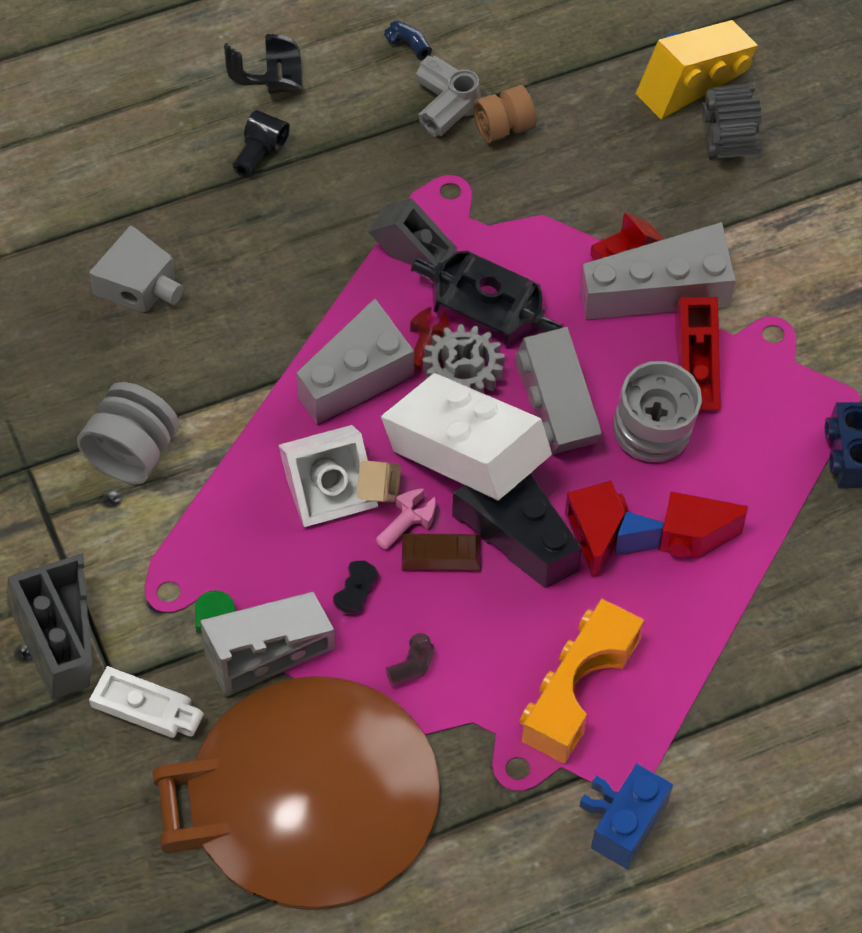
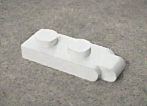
M109 666L106 667L89 699L92 708L174 738L177 732L187 736H194L204 716L200 709L191 706L193 701L189 697Z

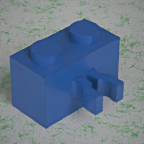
M637 763L619 792L613 791L607 781L596 775L592 781L591 788L600 792L603 799L593 800L584 794L579 807L590 813L604 815L594 830L591 849L628 870L667 806L673 783Z

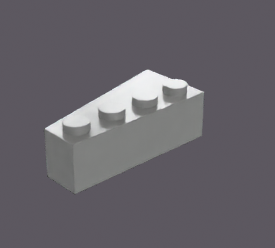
M720 222L584 263L580 293L585 320L675 312V303L683 297H718V308L730 307L735 277L723 224Z

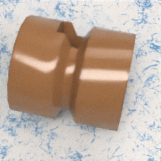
M523 85L502 90L499 97L495 94L487 95L473 102V114L477 128L487 143L504 139L506 135H509L510 130L514 134L533 129L536 126L537 119L534 104L530 94Z

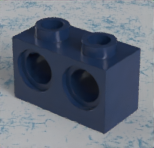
M836 402L831 417H826L824 425L826 440H831L832 450L829 454L830 472L836 473L838 488H862V463L853 460L862 462V402Z

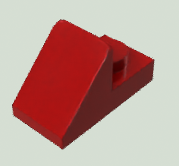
M624 213L621 231L591 245L590 255L594 260H598L661 241L664 238L649 222L632 214Z

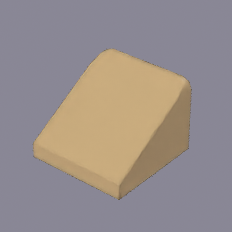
M361 461L357 498L396 503V497L399 493L400 464Z

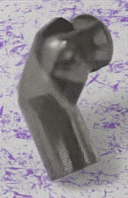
M423 633L413 635L409 640L411 648L406 660L385 668L387 678L392 687L427 673L435 654L434 645L431 643L428 635Z

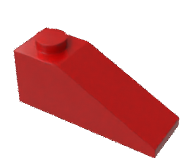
M718 297L680 298L675 303L678 365L692 374L700 387L702 403L699 411L721 410Z

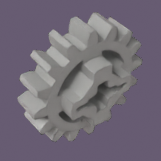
M463 324L458 325L457 332L452 333L446 327L444 328L443 338L433 335L432 346H425L423 372H426V379L433 373H436L484 394V388L494 391L496 380H502L504 354L500 353V342L491 343L490 332L480 336L478 335L477 326H474L470 332H466ZM484 356L488 362L487 367L484 365ZM440 359L443 360V369L439 365Z

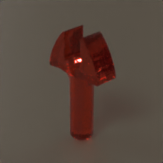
M431 307L424 309L410 321V331L419 333V338L413 349L414 370L417 371L422 368L424 348L426 345H432V336L437 335L443 338L444 328H449V321L445 311L441 315L440 322L433 325L432 328H428L431 318Z

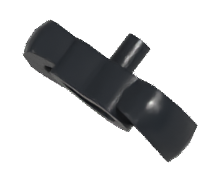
M353 561L349 563L348 572L350 577L345 580L344 589L333 596L335 607L343 614L356 615L362 613L364 604L367 601V594L372 591L373 584L379 579V573L375 566L367 561Z

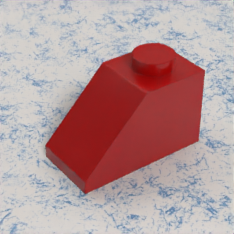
M612 481L567 493L565 514L576 540L582 547L581 552L592 577L599 575L617 543L620 527L626 512H628L625 497L622 493L617 494Z
M671 491L659 551L669 552L676 557H701L743 532L748 506Z

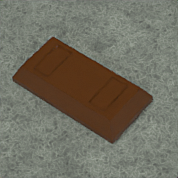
M402 534V570L480 571V535Z

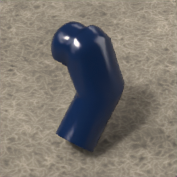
M400 20L391 22V26L385 29L384 36L389 42L396 45L401 39L405 40L418 59L422 60L431 55L432 48L419 29Z

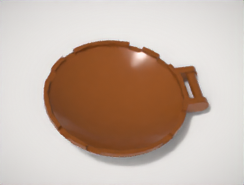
M299 677L271 684L253 692L230 708L217 721L200 747L195 761L162 765L153 769L154 785L159 787L164 831L160 835L161 850L177 852L204 848L206 854L225 873V877L237 887L252 896L256 894L277 902L279 906L294 909L320 910L337 908L364 900L382 891L384 885L392 881L402 871L405 873L416 861L424 849L425 842L436 821L439 806L440 785L436 760L426 736L415 720L399 704L381 692L358 682L335 677ZM188 784L193 827L180 829L175 785Z

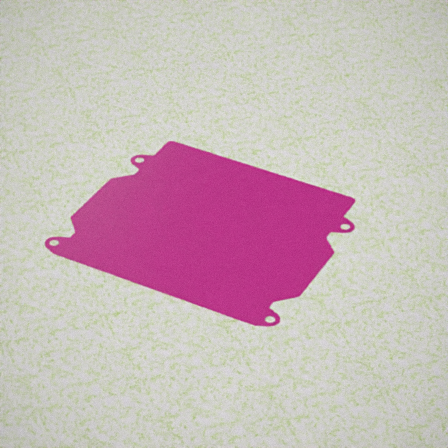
M455 175L440 176L414 191L408 199L412 198L457 247L455 252L469 251L540 284L542 289V309L545 310L544 316L563 324V328L568 327L602 434L594 444L551 455L530 474L573 536L574 533L565 514L567 493L612 481L617 494L622 493L625 497L628 512L661 521L662 523H665L671 491L748 506L743 532L699 558L690 556L676 557L669 552L659 551L660 546L655 549L616 554L615 545L602 571L594 577L591 576L581 552L578 572L544 588L509 561L508 555L493 543L487 544L481 538L480 571L402 570V535L388 549L381 548L376 542V538L402 513V510L396 507V503L377 501L378 507L304 527L286 479L278 445L353 425L362 434L368 461L400 464L398 496L411 490L424 489V498L413 506V510L426 507L427 503L435 497V515L431 527L427 530L420 523L412 524L403 534L480 535L479 532L466 522L460 523L452 516L453 492L466 485L394 452L381 419L385 412L426 380V372H423L424 348L426 345L432 346L433 335L443 338L444 328L446 327L452 333L457 332L458 325L463 324L466 332H470L474 326H477L478 335L480 336L490 332L491 343L500 342L501 344L500 353L504 354L502 380H496L495 390L491 391L484 388V394L536 416L513 360L525 337L544 332L533 330L530 334L506 346L504 345L506 335L442 305L439 306L437 313L434 312L433 283L430 282V279L411 272L412 265L391 257L377 242L151 558L144 587L145 597L150 606L155 610L173 613L186 608L198 600L202 594L213 590L227 593L234 601L235 611L314 592L334 628L335 649L282 673L292 678L311 676L335 677L371 687L399 704L415 720L424 735L474 723L496 734L492 766L495 778L506 789L514 791L531 789L558 769L563 768L591 783L597 775L607 781L613 791L619 792L636 763L653 773L657 770L829 459L832 444L831 440H826L824 425L826 417H831L836 402H860V395L854 388L796 363L795 331L783 318L766 316L755 320L735 335L719 328L721 410L699 411L688 445L677 457L665 462H646L633 458L620 447L614 437L612 421L626 376L639 365L649 361H667L678 365L675 312L585 320L580 293L582 267L584 263L594 261L590 255L591 245L601 241L600 239L545 215L493 225L483 224L469 217L472 191L467 181ZM445 184H455L460 188L461 193L457 198L449 200L441 196L440 189ZM491 286L480 287L487 294L498 293ZM376 299L414 350V377L316 425L298 399L296 373L368 304ZM768 326H777L784 332V338L778 343H771L764 339L762 332ZM484 356V365L487 367L488 362ZM440 359L439 365L443 369V360ZM353 561H367L375 566L379 573V579L373 584L372 591L367 594V601L364 604L362 613L356 615L343 614L335 607L333 596L344 589L345 580L350 577L348 572L349 563ZM165 582L176 583L180 588L179 597L172 602L162 601L157 595L159 586ZM602 598L644 619L642 636L623 670L613 668L595 670L585 675L575 685L573 689L574 696L580 707L587 714L585 732L566 764H563L523 743V725L519 724L527 705L530 702L536 704L542 695L539 689L547 673L550 670L556 672L562 663L559 661V656L567 641L570 639L575 642L581 631L578 630V626L585 612L588 609L594 611ZM522 758L527 761L530 766L529 774L519 780L508 776L506 764L509 760Z

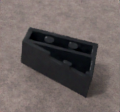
M531 474L526 476L499 501L468 486L453 492L452 516L460 523L466 522L479 532L480 538L487 544L493 543L508 555L509 561L544 588L579 571L582 547Z

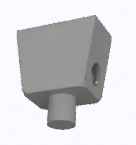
M132 226L128 227L89 272L93 295L142 313L149 311L159 298L175 305L180 300L184 291L183 285L174 281L175 270L171 255Z

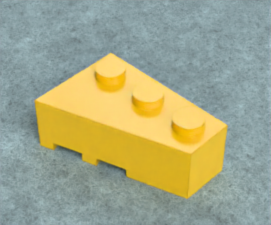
M733 20L660 39L655 46L635 94L662 120L704 96L706 90H710L711 87H720L745 73L752 65V58L758 45Z

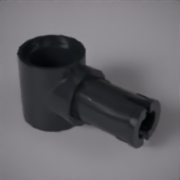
M253 111L244 129L245 146L233 162V170L242 177L250 178L263 156L269 155L271 150L279 152L284 147L289 136L290 124L261 111Z

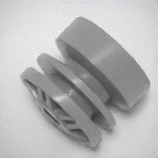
M649 361L635 367L626 376L612 421L614 437L624 451L633 458L642 461L665 462L677 457L687 447L702 403L701 390L693 375L681 366L667 361Z
M128 382L114 383L105 394V398L97 406V413L92 415L78 435L77 446L82 455L104 474L125 483L141 484L149 478L160 460V453L169 446L170 440L178 432L179 419L174 410L152 391Z

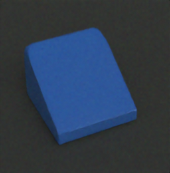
M626 512L618 533L615 553L626 554L659 548L664 523Z

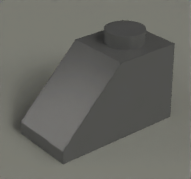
M412 198L384 206L368 231L391 257L413 265L416 258L419 257L437 266L438 262L443 263L457 249L452 241Z

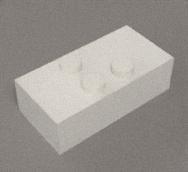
M433 373L381 416L394 452L498 501L552 455L541 418L436 373Z

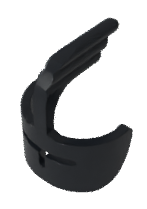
M278 34L265 35L267 72L263 75L247 73L243 68L242 53L237 52L236 49H231L229 43L224 44L226 70L229 78L235 83L241 85L265 84L268 87V93L303 91L301 53L293 39ZM278 63H281L282 78H278Z

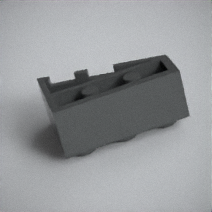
M84 553L8 577L7 605L51 700L90 687L92 656L89 618L87 614Z

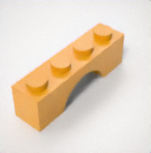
M602 598L594 611L588 609L585 612L578 626V630L581 631L575 642L570 639L567 641L559 656V661L562 663L556 672L550 670L547 673L539 689L542 695L536 704L530 702L520 718L519 724L523 725V743L566 764L585 732L587 718L586 712L580 707L574 696L573 689L581 678L595 670L605 668L623 670L641 640L644 619Z

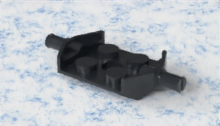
M457 251L443 263L438 262L437 266L417 257L411 267V272L424 276L433 283L434 312L437 313L439 306L442 305L506 335L504 341L506 346L530 334L533 330H540L545 333L563 328V324L544 316L545 310L542 309V289L540 284L474 253ZM491 286L498 293L487 294L480 287Z

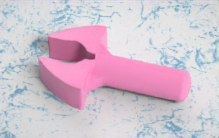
M424 489L411 490L397 496L396 507L401 509L402 513L376 538L377 544L383 549H388L412 524L420 523L428 530L432 525L435 515V497L427 503L426 507L413 510V506L424 498Z

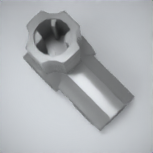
M428 55L420 63V67L416 72V81L439 96L418 114L419 122L434 137L442 136L461 117L473 115V102L481 98L479 78L473 71L457 70L436 56L431 57Z

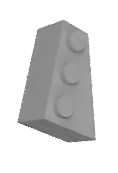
M376 299L368 304L296 373L298 399L316 425L414 377V350Z
M568 327L525 337L513 361L528 394L530 405L534 409L536 416L542 419L552 455L596 443L602 432Z
M314 592L200 620L205 658L225 697L335 649L334 628Z

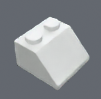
M353 425L278 445L286 479L304 527L378 507L377 501L357 498L361 461L368 460L362 434Z

